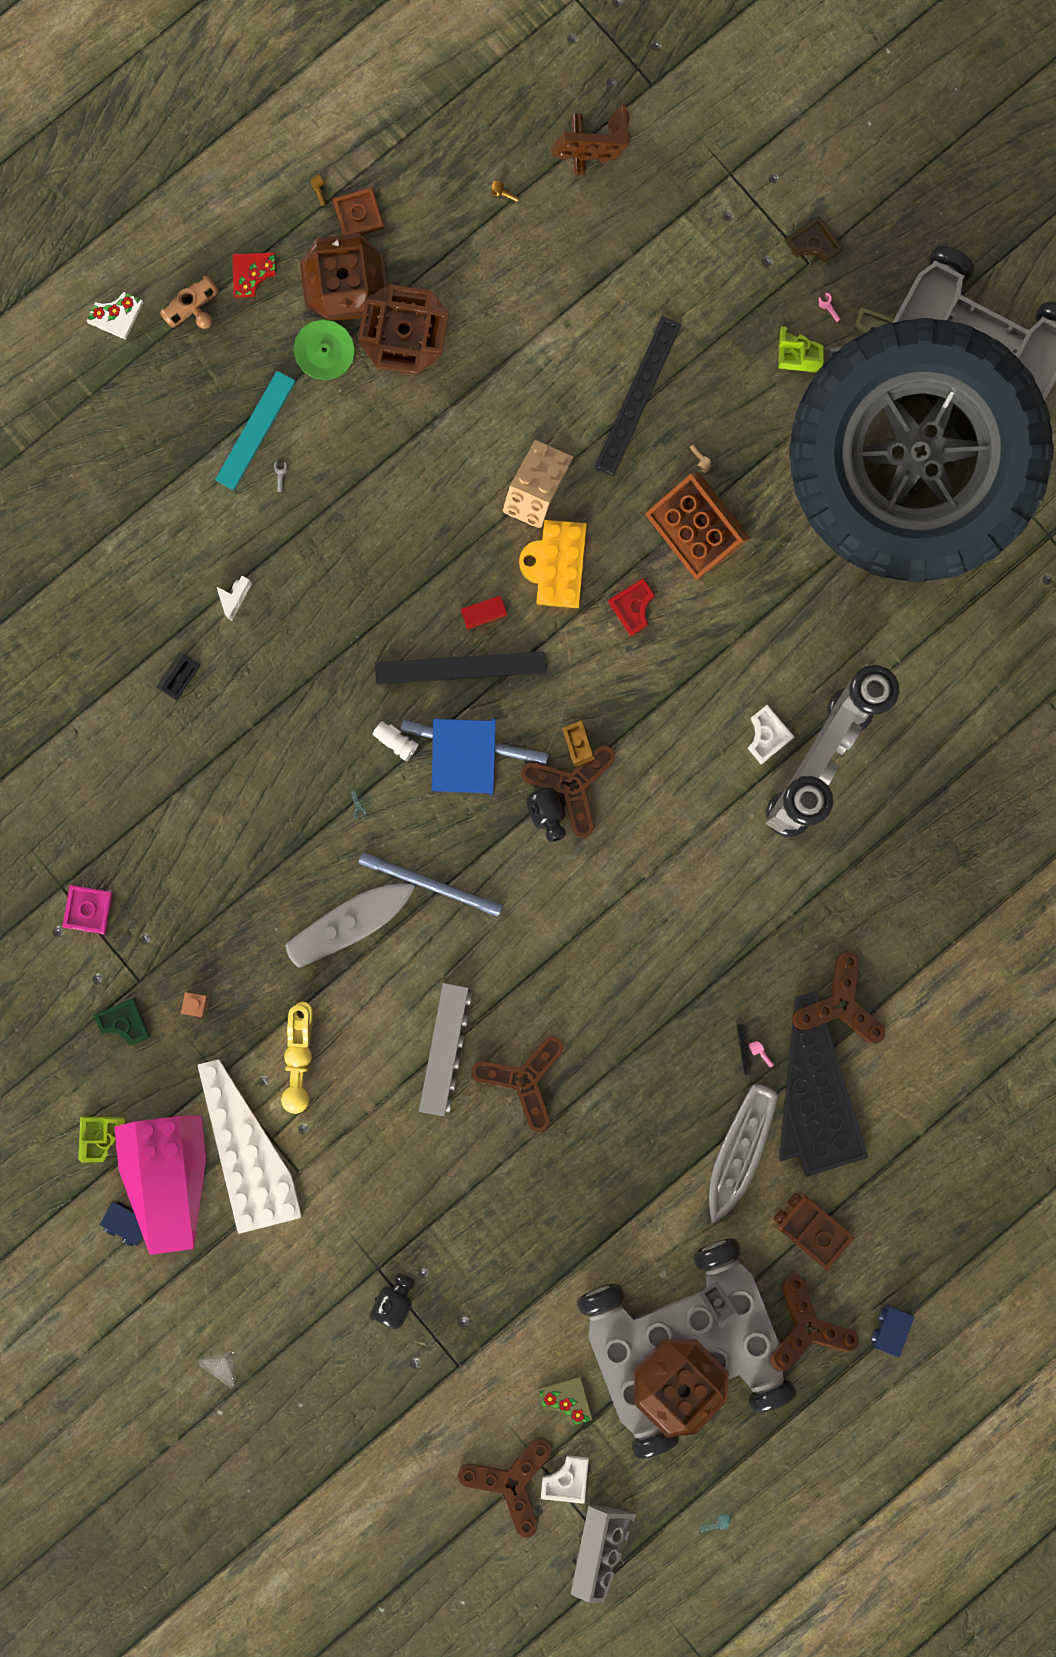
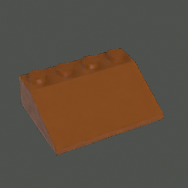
M700 472L691 473L645 513L695 580L701 578L750 539L749 535Z

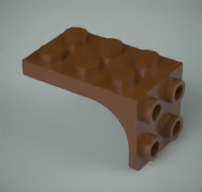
M621 104L609 118V134L564 132L551 147V156L559 157V159L578 158L581 161L598 159L600 162L615 160L630 144L631 140L630 132H628L629 112H627L626 105Z
M801 1191L798 1194L795 1192L787 1201L788 1207L784 1211L781 1209L775 1215L773 1225L828 1271L855 1237L817 1206L808 1196Z

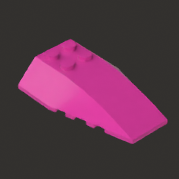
M175 1116L115 1126L119 1172L149 1254L194 1249L206 1165L202 1116Z

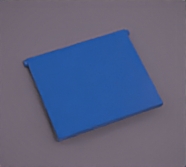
M433 719L432 791L489 793L490 796H493L496 719H491V721Z

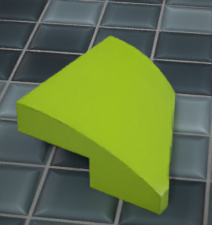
M781 326L779 369L817 373L824 363L823 345L810 341L801 334L796 337L787 332V327Z
M80 1117L78 1160L82 1163L104 1162L108 1155V1149L116 1140L114 1127L123 1125L125 1118Z

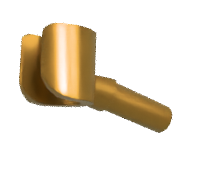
M316 175L311 179V186L315 190L322 207L326 203L320 187L325 185L320 175Z
M493 181L491 187L492 195L505 196L515 202L518 201L519 197L503 190V182Z

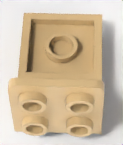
M534 440L509 487L503 512L531 526L541 528L550 503L572 462L573 456Z

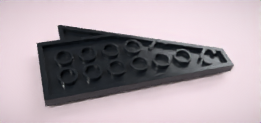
M814 991L795 997L793 1014L800 1008L819 1002L817 992ZM792 1021L779 1161L799 1156L806 1177L869 1157L827 1024L823 1023L807 1030H800L794 1026Z

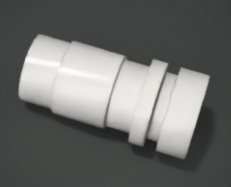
M383 721L379 723L373 732V735L379 741L392 748L396 755L400 754V758L405 761L410 759L418 747L416 742L413 740L409 741V737L402 736L401 731L391 724L387 725Z

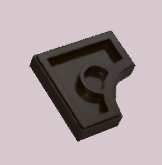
M820 216L785 238V243L796 258L802 255H814L826 263L843 252L842 246Z

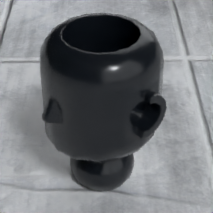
M544 788L532 793L527 798L526 804L535 827L546 829V838L550 842L563 839L566 831L560 825V822L564 820L566 812L559 793L553 788Z
M402 1273L397 1274L394 1287H383L378 1297H375V1303L371 1310L372 1318L392 1329L402 1327L412 1307V1299L407 1294L414 1287L415 1280Z

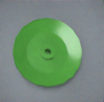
M328 320L310 322L300 330L295 338L294 354L296 362L303 372L315 379L330 380L338 378L347 372L353 362L355 349L352 338L346 329L336 322Z

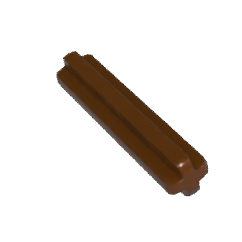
M581 113L572 114V132L584 133L583 115ZM574 158V174L577 176L584 175L586 173L585 161Z

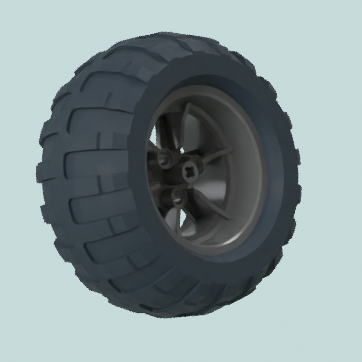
M917 318L888 323L876 327L846 343L829 358L813 377L799 403L792 427L789 455L793 486L801 508L812 528L834 552L846 561L876 576L895 580L925 582L957 577L997 557L1021 535L1030 523L1029 521L1046 493L1051 463L1053 461L1054 443L1052 441L1050 413L1032 373L1008 347L997 339L967 324L947 320ZM913 394H930L940 397L920 425L896 399ZM953 404L969 419L975 432L976 441L942 437ZM884 408L897 440L863 447L864 438L870 423ZM928 425H933L937 429V434L933 438H928L925 435L924 431ZM923 445V450L926 454L920 455L918 458L916 457L917 452L914 449L915 447L920 448ZM895 446H901L904 449V455L900 459H895L892 456L891 452ZM977 456L969 480L955 495L943 463ZM863 461L898 465L886 498L876 490L869 480ZM932 463L937 466L938 472L935 476H928L926 474L925 468L928 464ZM920 477L942 501L941 504L927 508H910L899 505Z

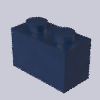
M118 1200L112 1201L99 1225L104 1227L103 1231L112 1236L117 1234L122 1237V1242L129 1246L140 1245L144 1238L134 1210Z
M886 1304L885 1309L882 1308L878 1316L880 1321L878 1329H874L871 1334L870 1341H872V1346L875 1349L900 1358L915 1316Z

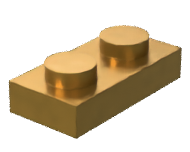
M582 720L562 728L575 767L595 759Z

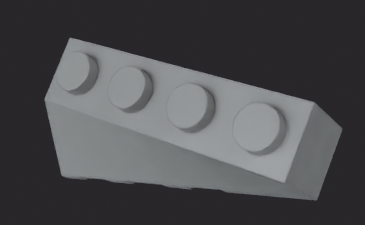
M588 1506L571 1595L588 1603L605 1602L614 1577L613 1567L620 1561L622 1554L619 1551L623 1540L627 1541L630 1532L627 1529L630 1521L635 1520L636 1513L606 1506Z

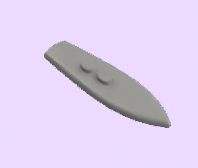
M385 885L366 891L344 902L286 943L285 946L289 958L298 968H301L365 938L381 928L401 910L412 894L415 885Z
M758 1084L751 1086L720 1148L714 1164L709 1189V1210L712 1223L718 1222L739 1202L758 1167L778 1100V1094L767 1086Z

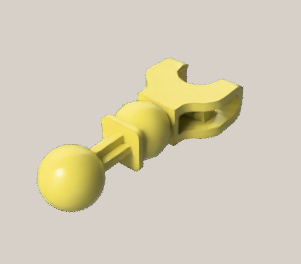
M307 1002L297 1003L290 1009L288 1014V1048L285 1051L284 1058L288 1065L285 1070L291 1071L290 1087L283 1092L281 1102L286 1111L294 1114L304 1111L309 1103V1095L302 1088L303 1072L309 1070L307 1066L312 1059L309 1046L313 1023V1008ZM298 1010L303 1012L304 1018L298 1017Z

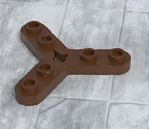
M608 746L597 748L593 752L594 760L578 766L571 773L537 763H528L522 769L521 775L526 783L543 789L553 788L558 793L564 795L572 831L579 838L589 837L593 831V821L585 789L614 762V751ZM575 780L579 789H574L571 792L569 791L570 787L563 785L562 782L572 783Z
M846 951L838 955L830 998L800 1008L794 1012L792 1021L797 1029L807 1030L840 1018L870 1044L879 1043L884 1039L885 1029L883 1025L854 1000L859 968V959L855 953ZM840 1000L841 1002H846V1005L843 1007L844 1010L842 1008L833 1009V1006L839 1004Z
M548 1037L521 1068L479 1061L472 1067L471 1074L477 1082L517 1090L530 1129L535 1132H543L549 1126V1116L537 1082L562 1054L564 1046L559 1038ZM523 1074H527L531 1082L527 1083L526 1086H521L522 1083L514 1080L513 1077H523Z
M790 1275L783 1280L782 1290L794 1327L771 1354L770 1361L774 1369L781 1372L790 1369L811 1343L842 1352H850L858 1347L859 1338L855 1331L816 1318L805 1282L800 1276ZM809 1324V1328L812 1330H817V1332L811 1331L807 1334V1330L804 1328V1326Z
M544 1438L533 1440L509 1470L472 1463L464 1464L458 1472L459 1482L465 1487L504 1494L517 1533L521 1537L529 1538L536 1533L538 1525L525 1485L549 1458L551 1445ZM509 1478H512L513 1481H518L515 1485L517 1493L515 1495L511 1486H506Z

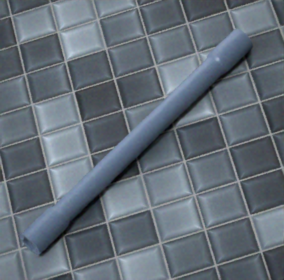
M403 720L401 726L402 733L433 738L432 727ZM495 742V753L546 766L548 753L531 749L526 750Z
M365 852L361 854L358 864L393 875L479 908L481 911L499 917L503 905L477 897L388 863Z

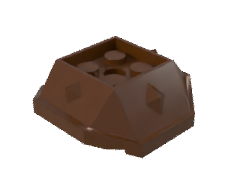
M360 233L317 238L300 263L305 306L324 320L335 322L362 318L365 298L372 294L374 295L387 286L383 253ZM341 273L348 274V277L344 280L338 278Z
M390 284L374 295L372 294L365 298L358 342L376 368L419 375L442 356L449 312L432 291ZM403 327L410 329L409 333L405 335L400 334L399 330Z
M663 1339L633 1370L634 1405L666 1437L697 1434L727 1402L729 1372L697 1340ZM687 1385L686 1392L678 1394L679 1387Z

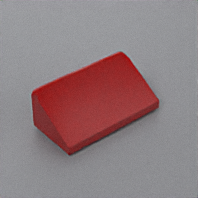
M501 596L460 609L467 630L507 616Z

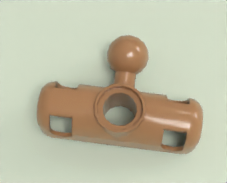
M203 276L200 282H195L189 288L181 290L168 307L161 309L160 314L170 327H176L190 315L194 314L197 326L207 329L212 325V317L210 314L202 312L200 308L215 297L219 289L209 276ZM211 287L214 293L207 297L204 292ZM188 297H193V301L190 304L184 303ZM178 314L181 318L178 322L174 323L171 318Z

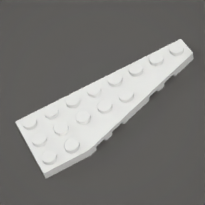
M220 1059L198 1064L238 1234L302 1218L291 1172L282 1161L281 1156L272 1145L266 1132L252 1110H250Z

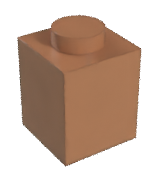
M185 992L181 1014L206 1017L210 996Z

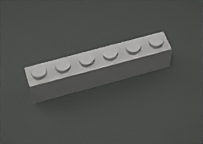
M445 983L442 985L419 1112L445 1116L446 1112L451 1110L452 1099L448 1098L450 1090L454 1091L456 1078L452 1077L454 1069L458 1070L460 1062L457 1050L463 1046L464 1035L460 1034L462 1026L466 1027L468 1014L464 1013L466 1005L470 1006L472 993H469V988Z

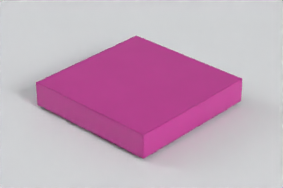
M70 885L62 927L106 934L113 892Z

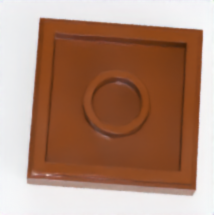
M372 187L332 199L343 235L354 233L364 235L384 229Z

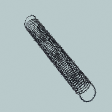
M742 1021V1024L737 1025L739 1028L737 1029V1034L740 1040L739 1047L742 1053L741 1059L746 1078V1075H750V1072L745 1063L751 1070L752 1068L744 1054L745 1052L749 1056V1051L742 1041L743 1039L747 1043L746 1036L740 1028L741 1026L745 1030Z

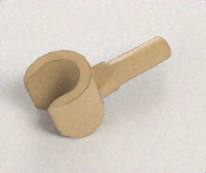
M692 445L690 449L700 460L697 467L703 473H707L711 468L710 459L703 456Z

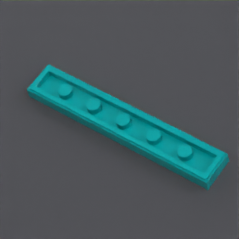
M276 371L217 475L216 482L235 491L296 383L295 380Z

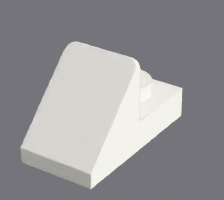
M243 576L233 584L232 594L217 587L225 615L231 621L252 585L251 581Z

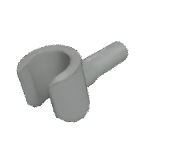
M276 461L274 468L278 478L277 492H282L283 479L288 468L286 462H284V468L278 469V462Z

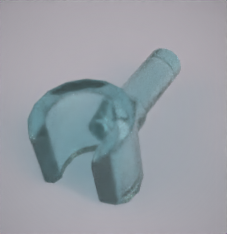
M356 790L350 791L355 806L354 817L358 820L357 810H363L366 817V809L361 807Z
M718 1515V1523L700 1527L701 1533L713 1529H727L730 1524L729 1515Z

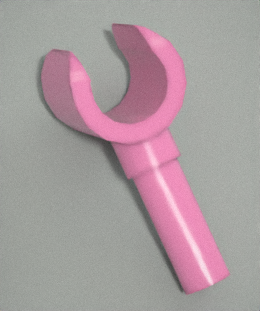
M825 293V298L828 301L823 302L819 297V306L822 309H827L835 321L838 322L841 319L831 305V295Z
M755 1041L749 1044L753 1056L760 1053L769 1067L774 1065L766 1055L760 1042Z

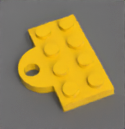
M544 520L542 541L531 542L522 550L519 559L520 570L526 579L538 584L537 605L579 608L586 523ZM527 556H533L536 559V563L534 566L528 567L524 564V559Z

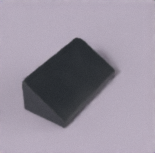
M180 652L156 687L177 701L201 666Z

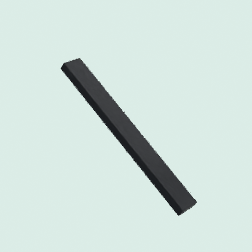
M662 316L595 465L596 470L614 477L682 324Z
M544 651L375 662L376 684L546 673Z

